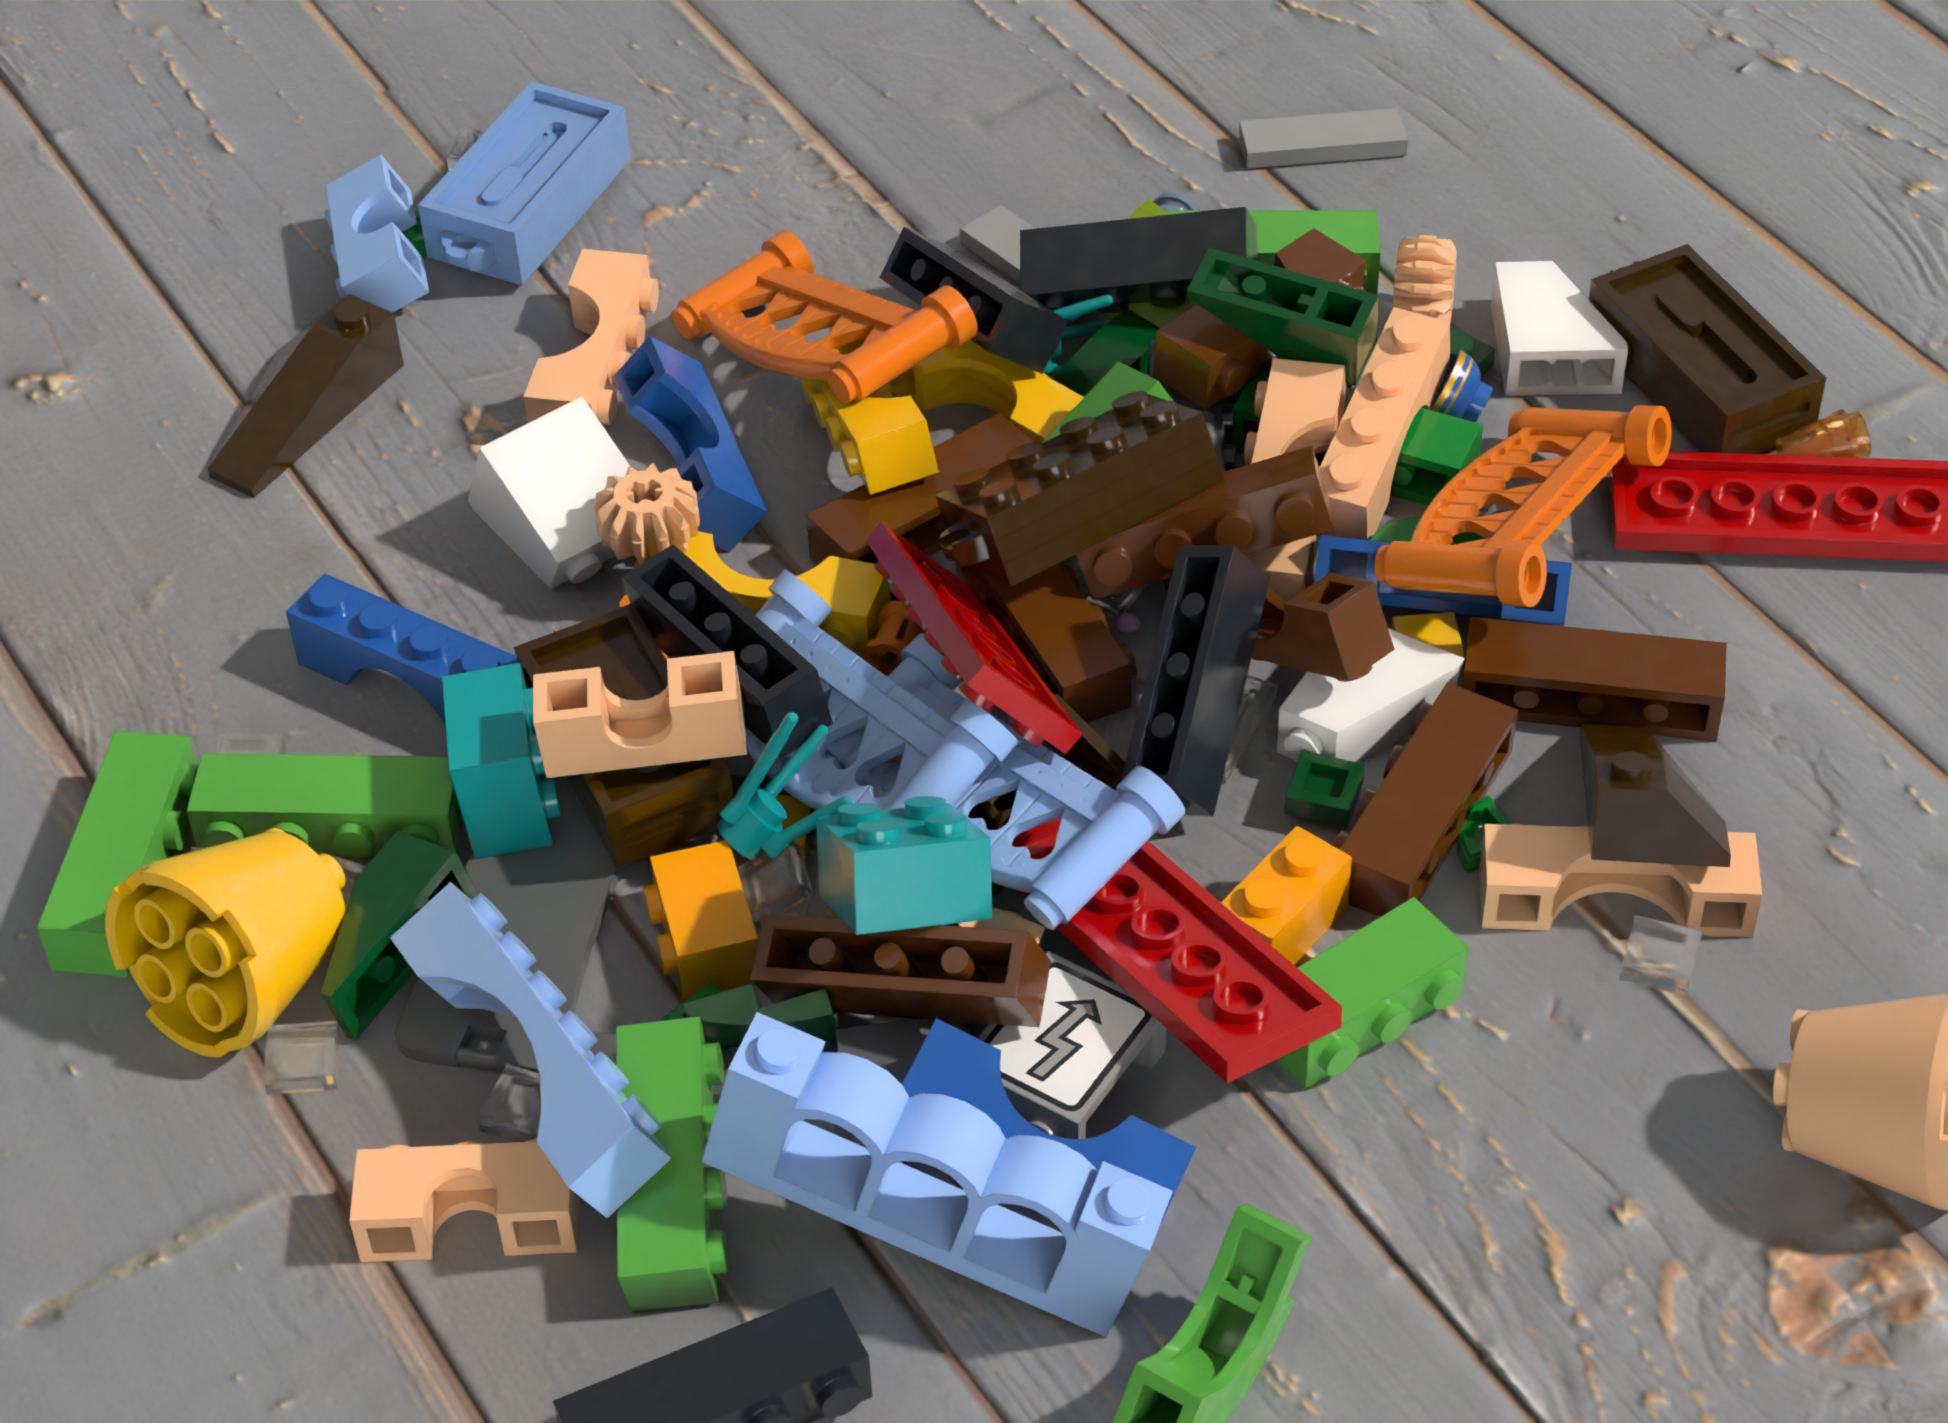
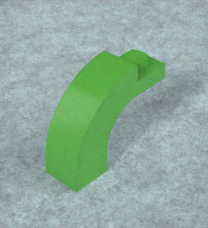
M1249 1204L1237 1207L1206 1284L1191 1313L1176 1335L1162 1350L1135 1364L1112 1423H1226L1255 1381L1288 1318L1295 1301L1294 1298L1288 1295L1312 1237Z

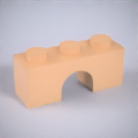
M734 651L667 659V687L658 695L644 700H627L612 694L604 685L600 667L534 674L533 724L546 777L553 778L747 755L744 705Z
M537 1138L526 1142L481 1144L467 1141L444 1146L409 1147L405 1145H390L380 1149H359L356 1151L349 1222L361 1263L433 1259L434 1239L439 1227L451 1216L468 1210L485 1211L497 1218L505 1256L577 1253L579 1196L565 1184L536 1143Z

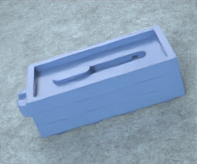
M531 81L418 204L427 257L447 263L448 265L451 264L468 269L470 272L475 271L523 286L631 160L625 107Z

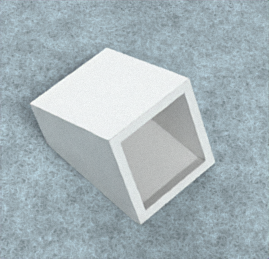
M580 397L480 447L468 503L474 512L550 589L569 580L572 584H578L597 573L602 567L603 562L616 556L614 550L603 546L602 539L598 536L594 505L596 493L604 490L606 487L607 477H624L630 465L584 398Z

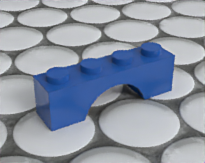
M649 336L613 376L628 413L650 429L666 446L678 464L679 468L677 470L680 478L692 482L693 490L697 494L700 524L698 531L713 534L714 546L730 552L757 525L758 521L767 513V509L701 362Z
M1326 535L1319 536L1314 583L1328 573L1373 581L1380 604L1385 606L1454 612L1455 614L1560 626L1565 625L1572 563L1546 560V583L1539 602L1533 607L1509 606L1502 604L1497 596L1391 588L1387 583L1380 582L1375 574V557L1378 549L1382 545H1390L1391 543Z
M325 573L286 611L299 665L344 685H348L364 668H374L388 672L418 691L434 708L445 727L442 676L517 663L516 656Z
M937 1018L935 1019L902 1083L909 1097L921 1093L942 1094L965 1101L992 1119L1000 1127L1005 1139L1017 1135L1040 1136L1057 1141L1082 1154L1097 1171H1099L1104 1161L1172 1190V1195L1163 1215L1164 1218L1197 1147L1133 1115H1130L1114 1129L1096 1137L1067 1139L1045 1133L1027 1122L1008 1099L1001 1079V1050Z

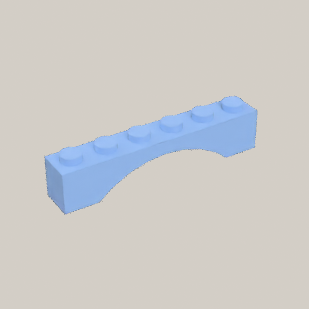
M449 882L397 930L390 939L415 974L455 1008L485 1009L519 1020L532 1044L540 1075L541 1113L536 1143L568 1188L608 1218L672 1159L654 1135L662 1127V1124L637 1096L632 1094L628 1099L625 1097L622 1090L630 1083L629 1080L604 1053L600 1051L594 1056L590 1048L598 1042L597 1038L573 1012L568 1010L563 1015L559 1008L567 999L544 973L538 970L533 974L529 970L537 960L512 932L508 931L504 935L502 934L500 929L508 923L502 913L483 894L479 893L471 900L452 882Z

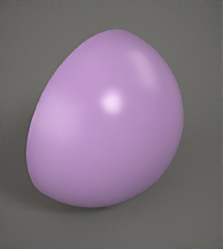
M1125 612L1117 618L1116 627L1123 633H1133L1140 628V620L1134 613Z

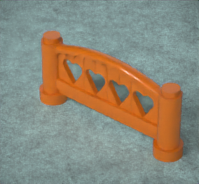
M783 230L764 241L762 251L679 301L677 308L671 312L674 326L685 339L702 338L711 332L725 348L751 364L784 375L828 381L834 395L843 403H849L852 400H862L942 348L956 349L977 334L975 315L965 298L954 288L942 286L922 299L921 309L918 311L904 307L903 305L814 274L813 263L805 246L793 233L787 230ZM770 303L761 314L745 318L743 312ZM801 314L796 323L788 328L776 330L772 324ZM833 326L829 334L821 340L807 342L806 337L803 336ZM866 338L861 347L849 354H840L838 349H834Z
M1636 405L1630 412L1526 407L1522 411H1515L1509 420L1508 438L1473 460L1438 492L1422 514L1413 532L1411 541H1393L1390 545H1382L1378 549L1375 557V574L1380 582L1387 583L1391 588L1497 596L1504 605L1535 606L1543 594L1547 576L1546 557L1541 545L1622 457H1627L1632 465L1658 467L1664 463L1669 453L1672 435L1671 420L1667 409L1663 406ZM1538 452L1556 453L1562 456L1529 463L1532 461L1531 455ZM1523 477L1536 482V484L1503 490L1506 488L1505 482L1514 478ZM1498 504L1512 510L1477 517L1480 515L1479 509L1487 505ZM1464 532H1474L1486 538L1450 545L1453 543V536Z

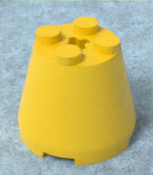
M270 828L261 834L151 862L129 875L123 883L113 888L109 896L105 911V930L111 958L116 970L129 968L138 987L152 1005L145 1013V1016L153 1025L172 1041L191 1052L207 1057L220 1058L229 1051L245 1048L262 1037L334 949L346 912L341 889L345 885V874L333 857L327 854L318 855L303 841L278 828Z

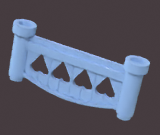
M784 569L768 587V590L773 595L758 611L756 616L817 668L826 700L829 699L828 708L833 724L827 727V736L783 788V790L800 802L817 811L842 796H849L852 799V803L874 804L879 806V810L905 808V800L909 798L936 796L944 798L946 803L954 806L993 759L1001 763L1019 742L999 721L969 699L965 700L950 718V721H948L820 629L818 626L829 615L832 608L810 587L788 570ZM866 726L858 757L850 767L840 769V761L835 757L825 758L827 747L832 742ZM745 727L746 750L756 762L766 745ZM799 746L782 758L777 756L766 775L772 779ZM903 753L895 786L888 795L877 798V790L872 785L862 786V779L867 771Z
M920 633L901 651L900 655L903 662L887 677L950 721V718L967 698L954 691L961 681L941 664L940 661L944 656L926 642L923 638L925 634ZM989 713L1009 730L1019 742L1001 763L993 759L953 807L990 837L991 882L1018 891L1031 893L1024 900L1026 908L1041 924L1054 930L1060 922L1067 924L1155 832L1166 834L1185 815V808L1175 792L1160 777L1142 766H1136L1116 786L1115 791L1059 755L1049 751L1046 747L1042 745L1039 747L1034 746L1020 736L1009 724ZM866 726L832 742L827 747L825 758L835 757L840 761V769L850 767L858 757ZM884 762L871 768L864 775L862 786L872 785L877 790V798L885 797L895 786L900 768L899 764ZM1017 789L1010 819L1002 828L988 830L983 818L968 817L970 810L977 804ZM1062 817L1054 849L1045 858L1032 859L1027 847L1012 846L1014 838L1021 832Z

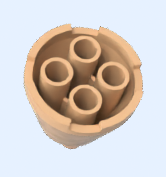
M1948 993L1814 1011L1797 1009L1793 1015L1790 1030V1044L1793 1051L1791 1063L1780 1062L1778 1064L1773 1083L1774 1104L1787 1107L1782 1128L1783 1149L1785 1151L1797 1152L1936 1209L1948 1211Z

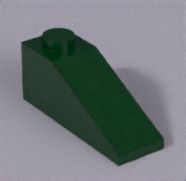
M1208 248L1187 289V299L1283 359L1345 365L1346 383L1352 385L1357 384L1377 342L1379 295L1214 248Z
M397 831L356 877L321 990L322 997L346 1037L356 1041L414 972L390 937L449 882H452L471 900L478 895L456 851Z

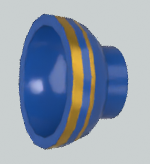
M1458 349L1451 357L1450 367L1430 410L1476 422L1485 408L1493 388L1480 381L1481 373L1478 365L1471 356L1461 349Z

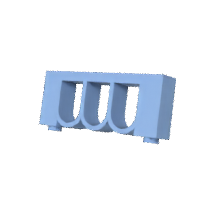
M756 1012L728 1068L703 1155V1163L1107 1338L1150 1252L1172 1195V1190L1104 1161L1099 1171H1097L1082 1154L1057 1141L1040 1136L1017 1135L1005 1139L1000 1127L992 1119L967 1102L942 1094L921 1093L909 1097L903 1085L887 1070L873 1062L848 1053H822L826 1041ZM803 1120H823L836 1124L854 1134L866 1148ZM900 1162H920L936 1167L950 1175L964 1190ZM997 1204H1017L1033 1209L1049 1218L1061 1232Z

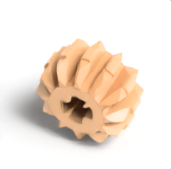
M1419 235V237H1405L1398 245L1395 267L1394 307L1445 320L1451 324L1457 251L1450 239H1439L1437 236Z
M654 462L643 471H637L628 466L624 477L608 476L605 489L596 493L594 508L597 533L599 538L602 539L603 546L614 550L617 560L626 559L634 555L641 565L648 558L655 556L672 544L682 552H686L690 538L698 535L700 518L697 494L693 490L691 481L680 478L677 468L659 472Z

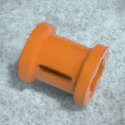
M892 601L883 606L877 620L878 633L875 639L870 640L862 651L861 658L886 676L903 662L900 655L901 651L920 633H926L924 629L907 615L906 612L909 607L902 601ZM907 620L908 626L905 633L900 632L899 629L902 622ZM889 652L895 654L891 664L886 663Z

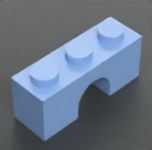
M380 154L325 185L329 209L325 211V217L333 232L334 243L330 245V251L338 265L339 277L335 279V284L341 298L343 299L348 294H351L388 311L395 312L429 293L423 257L402 233L417 224L412 193L385 158Z

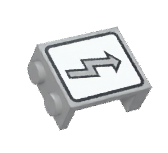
M1048 951L1046 955L1050 959L1051 965L1040 1027L989 1024L977 1039L1001 1050L1000 1070L1004 1090L1013 1107L1027 1122L1053 1136L1067 1139H1085L1086 1121L1132 1061L1152 1069L1164 1054L1166 1048V1028L1119 985Z

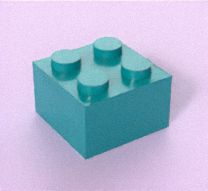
M520 663L442 676L449 772L475 859L553 845L551 818L562 816L560 798L555 778L546 779L533 724V688L526 687Z
M936 796L913 797L905 800V808L879 810V806L874 804L852 803L840 806L838 808V815L816 817L819 897L856 935L992 919L990 837L951 804L946 803L944 798Z

